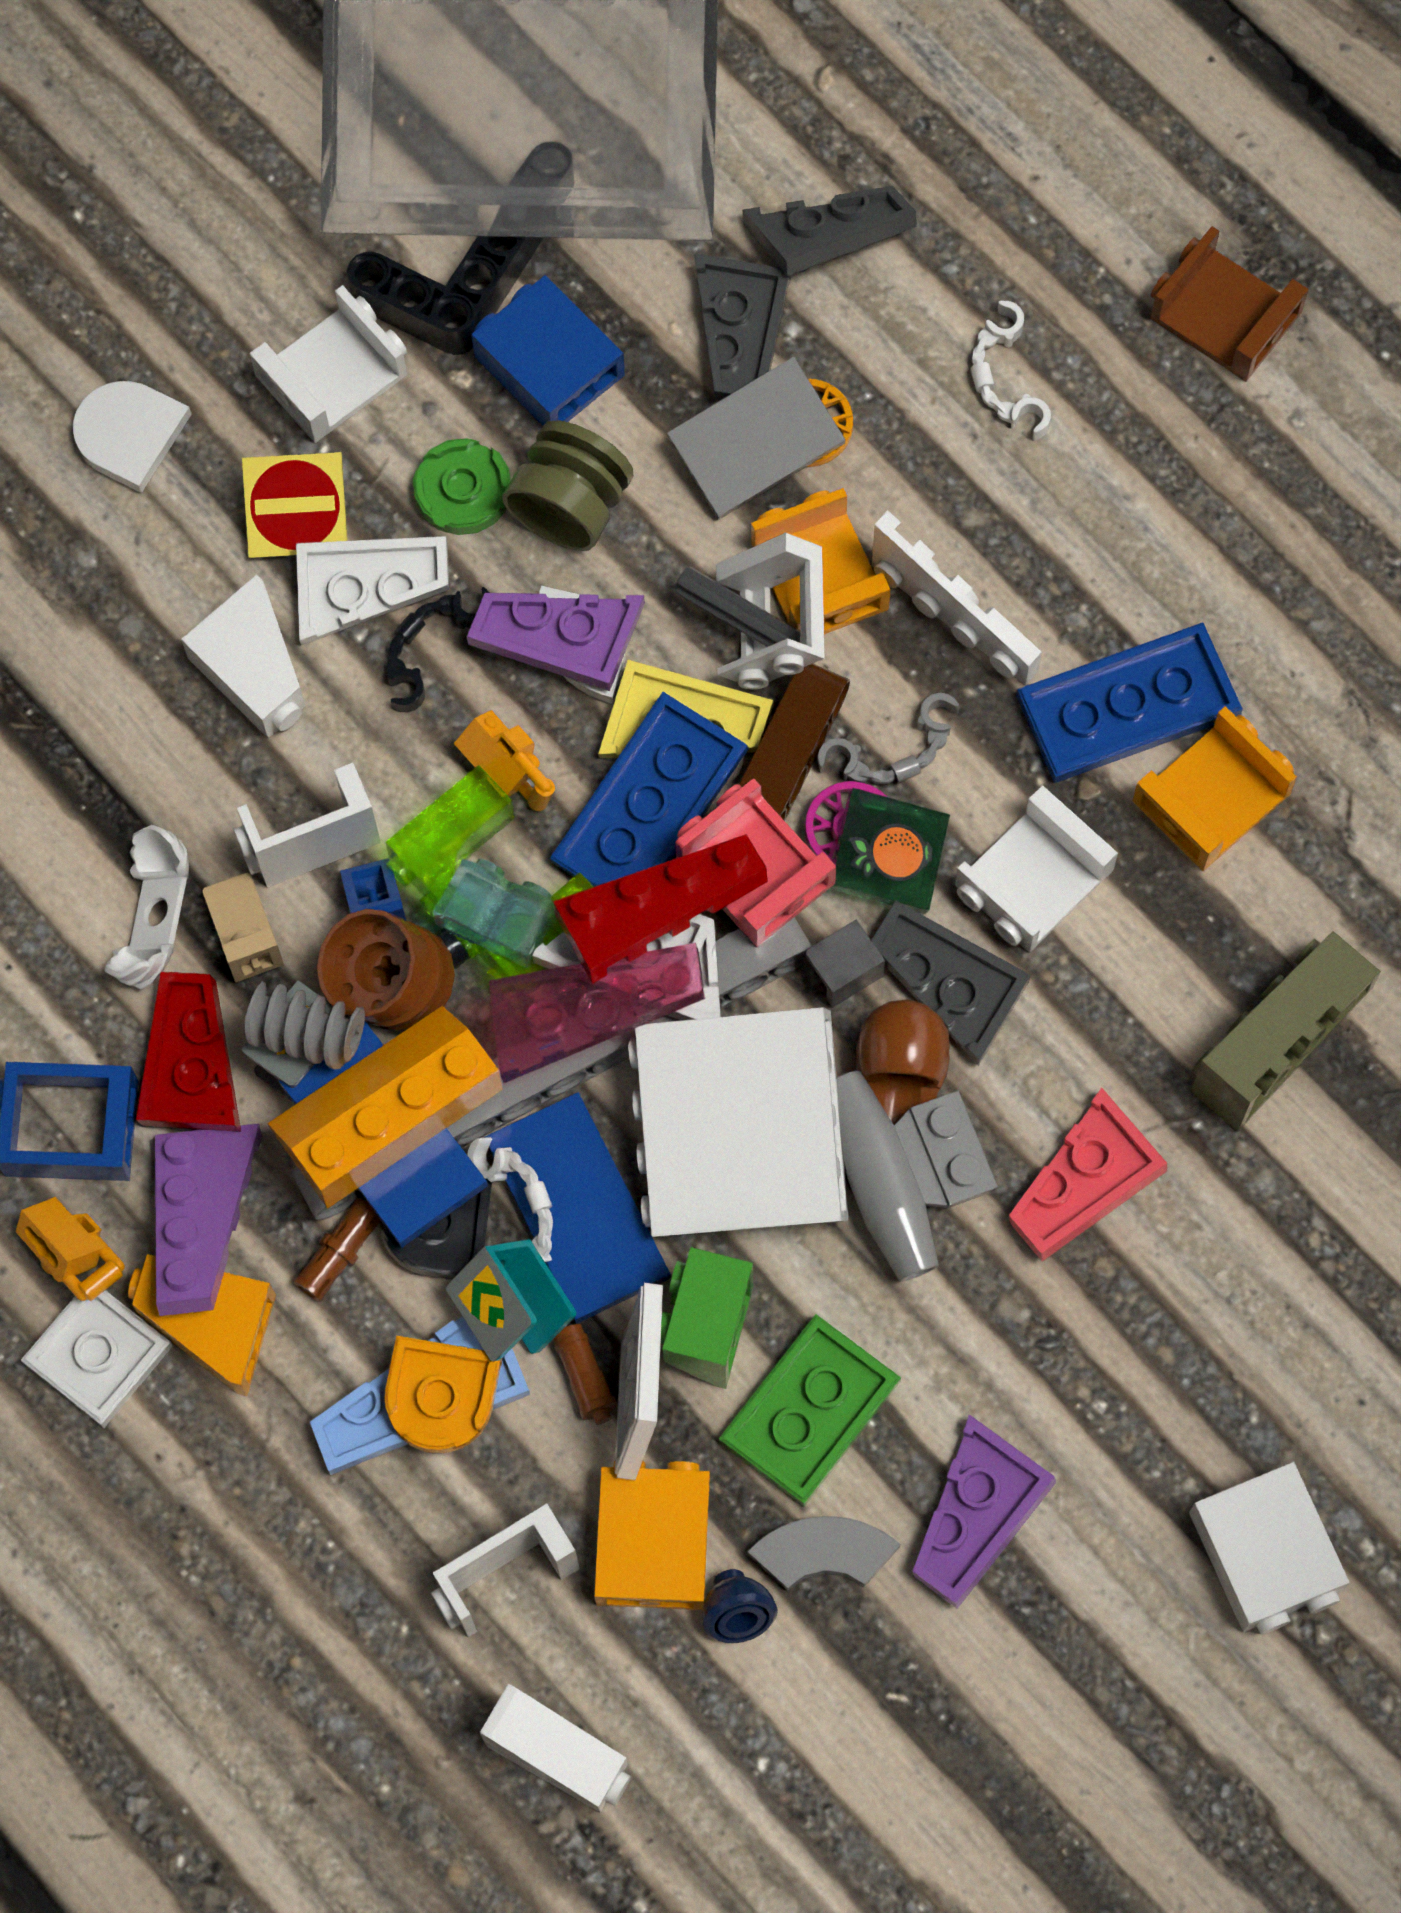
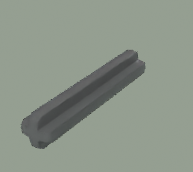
M687 567L680 574L674 589L677 594L766 647L787 638L800 643L801 631L696 569Z

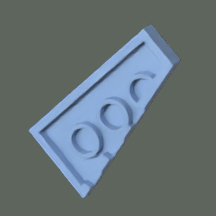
M463 1316L455 1322L454 1320L435 1332L433 1338L428 1340L483 1350ZM513 1349L502 1359L493 1410L530 1395ZM389 1369L371 1382H365L310 1421L330 1475L408 1444L394 1430L385 1408V1388Z

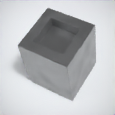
M857 919L806 951V958L827 987L826 999L831 1007L837 1006L884 976L885 960Z

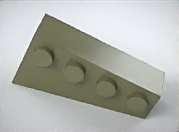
M1334 931L1321 943L1313 939L1295 959L1294 962L1298 966L1286 978L1280 974L1261 995L1260 998L1263 1001L1250 1013L1245 1011L1226 1033L1227 1036L1215 1048L1211 1047L1192 1069L1197 1075L1191 1092L1237 1132L1368 994L1377 981L1381 971Z

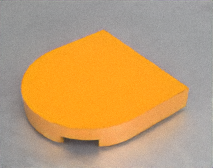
M396 1335L385 1388V1408L396 1433L410 1446L428 1453H449L469 1445L483 1432L491 1417L502 1359L491 1361L484 1350Z

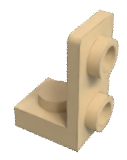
M250 873L240 874L203 889L204 898L235 982L284 965Z

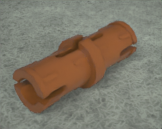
M360 1198L354 1200V1203L330 1234L324 1233L319 1240L320 1248L307 1266L294 1279L293 1283L314 1300L321 1302L331 1288V1285L347 1265L352 1267L358 1260L356 1253L380 1223V1218L366 1201Z

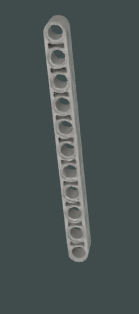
M795 917L758 947L751 942L740 928L716 940L720 1009L788 974L808 961L806 951L812 945ZM613 995L493 1059L492 1061L499 1069L503 1090L447 1127V1129L462 1148L472 1143L475 1139L489 1134L629 1059L628 1044L630 1038L636 1037L635 1025L681 1020ZM296 1166L292 1170L291 1175L317 1220L331 1218L347 1210L356 1198L365 1200L360 1191L356 1189L327 1209L299 1168Z

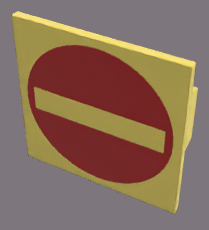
M342 452L242 458L249 558L297 555L296 543L348 541Z

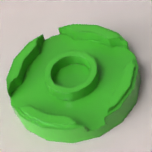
M468 438L447 440L431 448L423 457V462L419 465L418 470L416 468L413 477L416 505L424 519L440 531L455 535L478 533L494 525L507 511L503 504L502 495L511 481L510 471L501 454L492 447L490 450L488 447L480 445L479 441Z

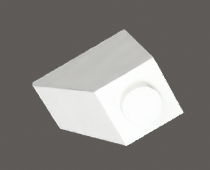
M256 574L181 640L188 659L267 738H270L278 730L285 731L295 724L302 714L305 703L264 582Z
M510 1684L506 1686L480 1731L489 1749L601 1813L606 1802L614 1806L618 1803L631 1779V1776L624 1772L628 1765L626 1757Z

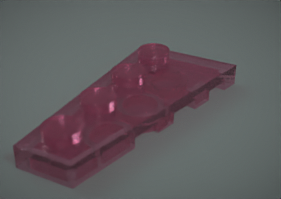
M696 943L647 951V953L630 963L623 958L607 968L608 975L594 984L591 983L582 964L489 980L499 1072L503 1083L706 999L699 951Z

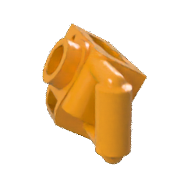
M492 710L474 718L453 744L503 800L519 791L528 801L531 809L535 811L546 809L555 791V785L552 780L546 778L538 769L540 762L533 754L535 746L533 740L519 725L508 729ZM529 778H530V779L532 780V782L535 784L533 788H532V786L527 782V780H528Z
M56 1197L21 1210L15 1232L40 1259L42 1269L52 1275L57 1282H63L78 1300H94L123 1277L122 1271L125 1268L123 1261L100 1237L102 1229L87 1213L72 1215ZM99 1257H101L105 1264L80 1282L76 1276L96 1268Z

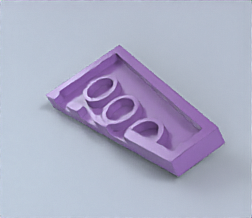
M259 1124L241 1125L242 1132L203 1129L155 1135L156 1305L159 1316L214 1310L229 1256L228 1244L232 1231H236L240 1217L239 1205L243 1191L248 1188L252 1174L251 1163L255 1151H258L262 1139Z

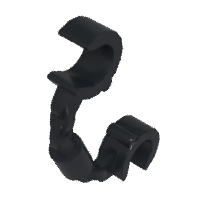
M485 587L481 588L482 597L485 593H490ZM457 591L455 595H444L439 601L422 605L416 610L415 614L410 612L395 630L396 636L391 641L389 648L391 660L386 665L389 686L410 683L416 687V690L410 697L392 698V709L408 713L420 707L425 699V688L420 669L413 668L411 670L406 668L404 662L399 659L403 651V644H411L426 625L423 620L431 617L436 612H441L445 615H455L458 628H471L476 613H467L462 609L460 591Z

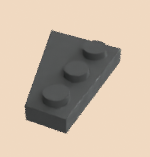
M894 186L838 194L834 196L831 204L806 207L804 200L787 202L786 211L761 214L760 207L742 210L744 226L787 276L805 271L812 266L841 255H847L854 250L894 237L896 234L917 227L915 209Z
M895 901L871 941L884 958L885 966L919 1003L926 1004L942 1017L949 1035L979 1067L1028 985L1031 975L904 904Z

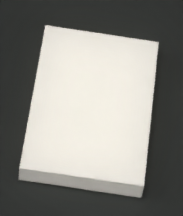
M644 1283L641 1286L621 1342L615 1474H617V1478L636 1480L657 1424L663 1285Z

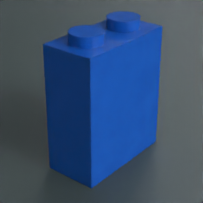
M546 275L533 285L526 284L521 287L513 296L510 304L497 314L491 313L485 316L477 324L474 333L471 334L475 358L542 426L547 421L561 420L569 422L625 376L624 353Z

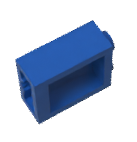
M6 1062L4 1078H0V1170L4 1176L130 1181L139 1080L132 1067ZM23 1085L108 1087L102 1154L17 1151Z

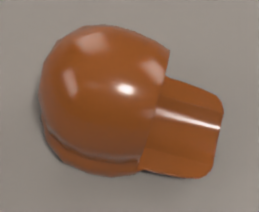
M909 999L889 1001L874 1009L862 1024L855 1050L856 1071L862 1072L893 1125L911 1107L937 1098V1094L946 1079L950 1060L948 1029L942 1017L930 1007ZM888 1073L908 1074L914 1076H895Z

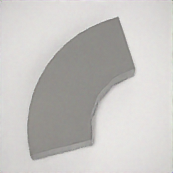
M821 1516L806 1518L781 1526L759 1540L747 1552V1555L787 1591L803 1579L821 1574L845 1576L865 1587L900 1548L901 1544L880 1529L864 1522L843 1517Z

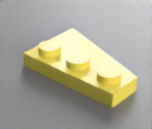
M627 660L598 755L600 759L618 758L662 692L670 695L747 744L748 751L746 753L756 752L766 732L774 706L773 700Z

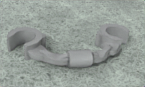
M945 693L932 694L924 700L921 705L917 728L928 734L930 748L923 751L917 759L914 755L890 764V771L872 772L865 764L858 761L861 754V747L859 745H853L846 739L834 738L825 742L819 749L817 764L819 772L823 773L825 762L829 755L832 753H843L850 761L844 770V781L850 779L862 783L868 781L875 784H888L893 782L894 779L897 783L916 776L921 773V768H925L932 763L936 756V751L946 745L947 736L950 735L951 726L933 721L929 717V712L934 708L940 707L957 714L959 703L954 697Z

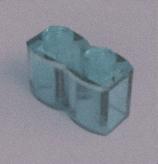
M462 859L434 910L435 924L464 940L483 946L505 960L528 968L533 959L532 955L535 949L541 945L556 917L553 901L550 900L551 894L533 882L524 881L523 885L508 881L504 878L505 872L490 861L478 859L474 863Z

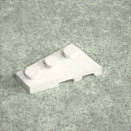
M446 536L296 543L299 641L301 645L449 590Z

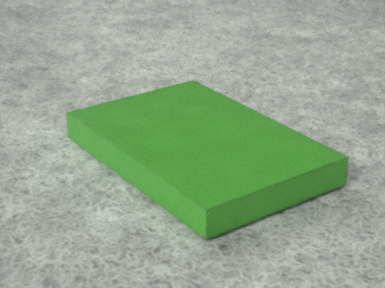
M815 1314L720 1436L719 1443L804 1507L901 1382V1377Z

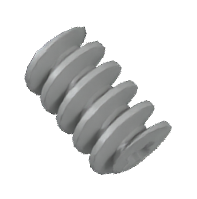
M262 981L257 986L249 1003L245 1018L246 1040L251 1046L258 1047L266 1043V1047L270 1051L281 1052L285 1049L286 1053L293 1058H300L305 1054L306 1059L313 1064L321 1063L325 1059L326 1065L334 1070L340 1069L355 1055L364 1028L365 1010L363 1007H356L350 1019H346L345 1003L342 1001H337L329 1014L325 1013V996H317L311 1007L308 1008L306 1007V993L304 990H297L291 1002H287V988L285 985H277L271 997L267 996L265 982Z

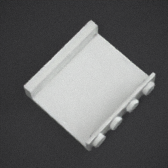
M822 1007L635 1025L636 1037L630 1038L628 1044L630 1065L632 1069H638L640 1090L633 1091V1112L637 1122L643 1121L644 1142L637 1145V1163L640 1174H647L648 1195L642 1196L641 1214L645 1227H651L652 1237L848 1221L831 1010Z

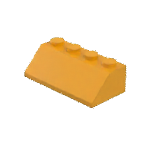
M441 1006L267 1124L328 1209L502 1091L503 1088L499 1069L471 1031L445 1007Z

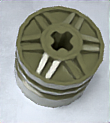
M561 420L547 421L536 435V442L527 451L529 463L522 464L516 470L502 495L503 504L516 520L541 538L575 551H589L596 545L610 520L608 508H613L620 502L622 491L632 481L634 477L633 467L624 454L596 433L577 424Z

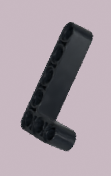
M545 142L538 145L531 152L446 286L382 254L371 251L356 255L348 265L347 277L351 295L355 299L358 296H362L372 307L378 319L445 353L461 355L469 352L473 348L471 334L474 333L477 324L485 316L491 313L496 314L573 193L575 187L572 154L569 149L561 143ZM553 170L561 172L555 176L544 175V173ZM524 208H535V209H537L536 211H534V212H532V213H526V214H525V213L519 212L520 210H522V209H524ZM501 245H509L513 247L508 251L495 250L497 247ZM376 279L380 281L374 286L362 285L368 280ZM477 283L489 284L484 289L476 290L470 288ZM411 300L422 301L420 305L415 307L404 306L405 303ZM452 321L464 322L458 328L446 327Z

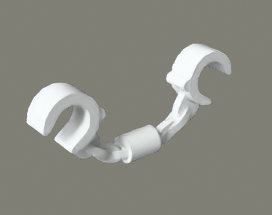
M999 301L998 313L1011 318L1015 324L1008 329H1003L992 321L986 320L985 327L978 334V345L973 351V366L970 368L976 392L981 393L984 403L994 409L1001 420L1011 423L1012 429L1016 427L1019 418L1025 413H1034L1041 418L1042 421L1033 431L1032 440L1036 441L1041 439L1049 429L1051 411L1048 405L1041 399L1031 397L1029 394H1024L1022 399L1016 404L999 401L992 391L995 388L989 363L984 362L985 348H991L996 343L1004 344L1005 347L1010 348L1023 331L1024 313L1022 309L1014 302Z
M492 1138L475 1139L471 1143L467 1155L485 1179H488L490 1182L504 1181L507 1178L506 1173L517 1171L526 1182L527 1186L524 1188L532 1213H537L539 1225V1233L532 1240V1243L544 1262L552 1261L549 1254L552 1248L551 1233L553 1227L552 1214L549 1209L552 1207L544 1182L538 1180L534 1169L521 1161L519 1154L513 1152L511 1147L497 1148L494 1163L490 1167L486 1154Z

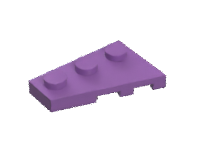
M485 593L467 635L468 645L610 691L644 607V595H626V599H599L598 595L579 594V598H548L546 594Z
M971 1415L967 1419L963 1430V1439L947 1475L946 1486L938 1508L933 1513L913 1568V1574L916 1579L956 1609L959 1608L1056 1484L1054 1475Z

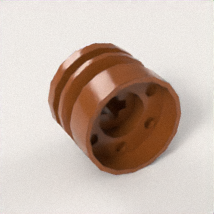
M364 909L348 914L335 924L320 947L317 962L320 988L332 1006L337 1001L344 1002L345 1014L349 1016L353 1014L356 1007H363L365 1010V1021L387 1030L404 1032L439 1007L446 1005L452 993L455 977L452 954L439 936L422 926L405 921L401 917L387 911Z

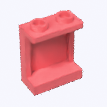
M752 779L743 787L740 784H736L729 788L718 799L716 803L718 807L706 817L696 816L689 820L679 830L677 834L678 839L675 844L676 858L747 834L767 867L768 882L722 908V910L751 942L758 947L835 884L836 865L823 851L817 856L762 797L761 785L755 779Z

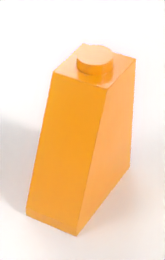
M147 1254L143 1269L135 1268L128 1290V1298L133 1299L132 1305L138 1315L236 1394L248 1396L276 1298L271 1284L224 1272L214 1310L159 1316L156 1305V1256Z

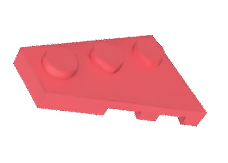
M1102 1087L1091 1101V1107L1078 1125L1075 1124L1064 1138L1065 1143L1048 1166L1043 1167L1009 1214L1010 1224L1042 1262L1167 1172V1162Z

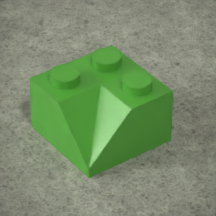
M690 1247L686 1263L676 1262L669 1292H672L670 1305H674L672 1313L663 1311L661 1319L660 1344L663 1345L664 1362L716 1387L727 1388L753 1291V1263Z

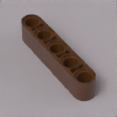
M816 664L804 667L801 673L794 674L740 782L741 787H743L750 780L755 779L761 785L762 797L784 821L844 703L850 686V679Z

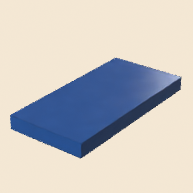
M1203 622L1017 689L1016 693L1018 702L1054 783L1214 726L1218 712L1225 706L1235 716L1241 715L1243 711Z
M662 692L550 857L551 862L593 888L675 859V842L678 839L677 834L679 830L696 816L703 818L748 751V745L670 695Z
M364 1021L359 1047L351 1060L346 1062L340 1069L334 1070L329 1068L324 1059L321 1063L315 1064L295 1088H290L280 1080L278 1081L295 1105L382 1047L383 1044L366 1021ZM445 1128L363 1184L358 1190L401 1248H403L488 1187V1183L452 1134Z
M579 1092L485 1136L492 1138L489 1150L493 1158L497 1148L511 1147L513 1152L519 1154L521 1161L534 1169L538 1180L544 1182L552 1204L549 1210L553 1219L551 1233L552 1248L549 1253L552 1261L545 1263L575 1308L576 1316L573 1319L576 1324L638 1295L644 1283L658 1285L671 1279V1273L648 1228L643 1224L642 1216ZM519 1172L506 1173L507 1178L505 1182L534 1239L539 1233L537 1213H532L524 1191V1188L527 1186L526 1182L521 1178Z

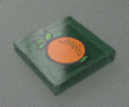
M852 788L848 793L833 863L836 865V881L829 889L892 906L895 901H898L918 913L926 914L930 910L950 814Z

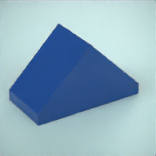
M389 858L340 871L350 913L364 909L382 910L401 917L406 921Z

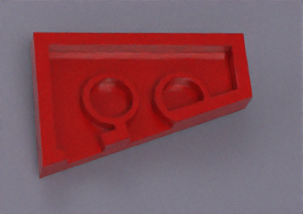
M160 973L136 1120L142 1126L242 1132L217 983L210 974Z

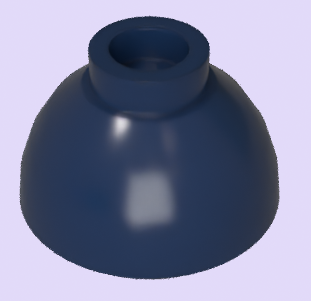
M737 1569L723 1571L714 1578V1587L709 1591L702 1611L704 1631L710 1638L724 1643L746 1642L760 1636L773 1624L778 1613L777 1605L773 1596L762 1584L752 1578L745 1577L744 1573Z

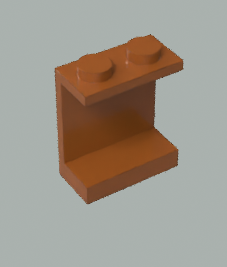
M1211 226L1201 240L1194 237L1186 245L1179 258V263L1181 264L1172 275L1165 272L1155 284L1150 295L1154 299L1150 319L1247 382L1300 316L1309 289L1292 278L1280 293L1216 251L1220 231Z

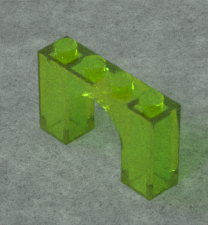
M478 765L385 842L390 859L386 865L393 870L395 878L404 887L412 883L423 895L419 899L420 903L436 922L440 923L445 919L457 932L454 934L455 937L463 945L471 959L479 955L491 968L487 971V975L493 984L504 995L507 996L513 992L524 1003L558 974L556 971L535 964L532 957L538 946L542 943L546 946L564 932L555 916L553 901L593 888L594 886L579 872L539 907L515 917L489 915L478 910L467 901L459 888L460 876L464 865L476 850L515 819L512 799Z

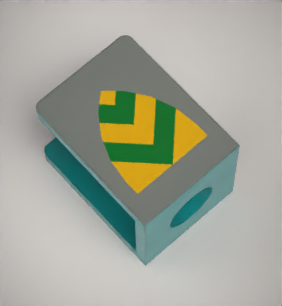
M530 1239L484 1246L445 1287L491 1361L501 1360L521 1339L530 1353L541 1352L576 1316L575 1308Z

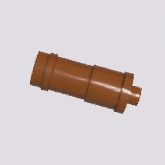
M573 1324L567 1326L553 1339L555 1343L554 1348L556 1353L559 1354L570 1380V1387L579 1406L581 1418L583 1420L594 1419L596 1425L606 1423L612 1419L610 1411L618 1405L615 1396H612L602 1370L599 1369L589 1344L588 1335L584 1332L582 1325Z

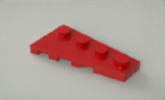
M745 834L553 901L555 916L591 983L594 984L608 975L607 968L623 958L630 963L647 953L646 945L666 933H669L672 937L690 928V920L705 910L715 913L767 883V867L749 837Z

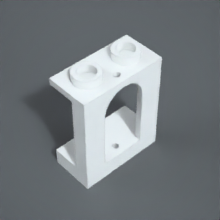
M783 533L716 564V582L740 591L741 597L770 613V588L800 575L801 626L800 643L787 638L768 647L741 632V658L717 668L718 676L738 682V685L744 689H762L767 687L772 680L784 675L801 673L804 667L825 659L822 546L794 535Z

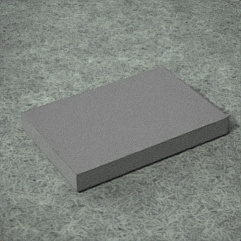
M795 357L790 358L667 433L668 439L718 520L842 446L846 441Z

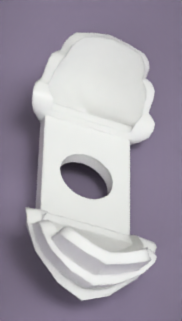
M154 825L145 827L135 832L132 836L134 846L131 848L130 854L134 864L130 872L134 878L143 880L130 946L116 948L113 951V957L107 962L104 969L106 973L114 976L120 982L130 986L133 985L141 990L160 975L172 956L186 881L189 876V859L187 849L182 841L177 839L170 831ZM165 900L168 905L165 918L160 924L150 926L149 913L152 907L159 901Z

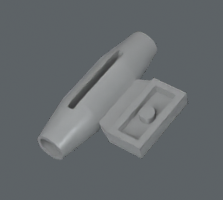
M853 1071L838 1076L836 1079L844 1172L865 1225L900 1282L924 1275L939 1267L926 1206L948 1209L992 1193L998 1188L959 1090L911 1107L893 1125L861 1071Z

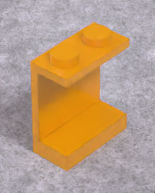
M844 488L831 493L826 490L816 492L808 496L802 504L786 510L783 508L768 510L760 515L757 521L751 522L752 547L783 533H788L822 546L824 634L889 610L891 589L883 573L875 575L847 515V494ZM799 575L771 589L787 624L801 631Z
M1225 706L1218 712L1214 727L1161 774L1157 776L1151 770L1137 782L1132 801L1202 871H1205L1291 795L1297 776L1294 774L1292 764L1281 752L1277 750L1271 751L1258 739L1257 730L1248 719L1242 715L1235 716Z
M615 1461L613 1467H601L594 1595L596 1606L703 1610L706 1590L705 1573L710 1471H699V1464L686 1461L667 1463V1469H647L646 1462L642 1461L636 1480L617 1478V1474H615Z

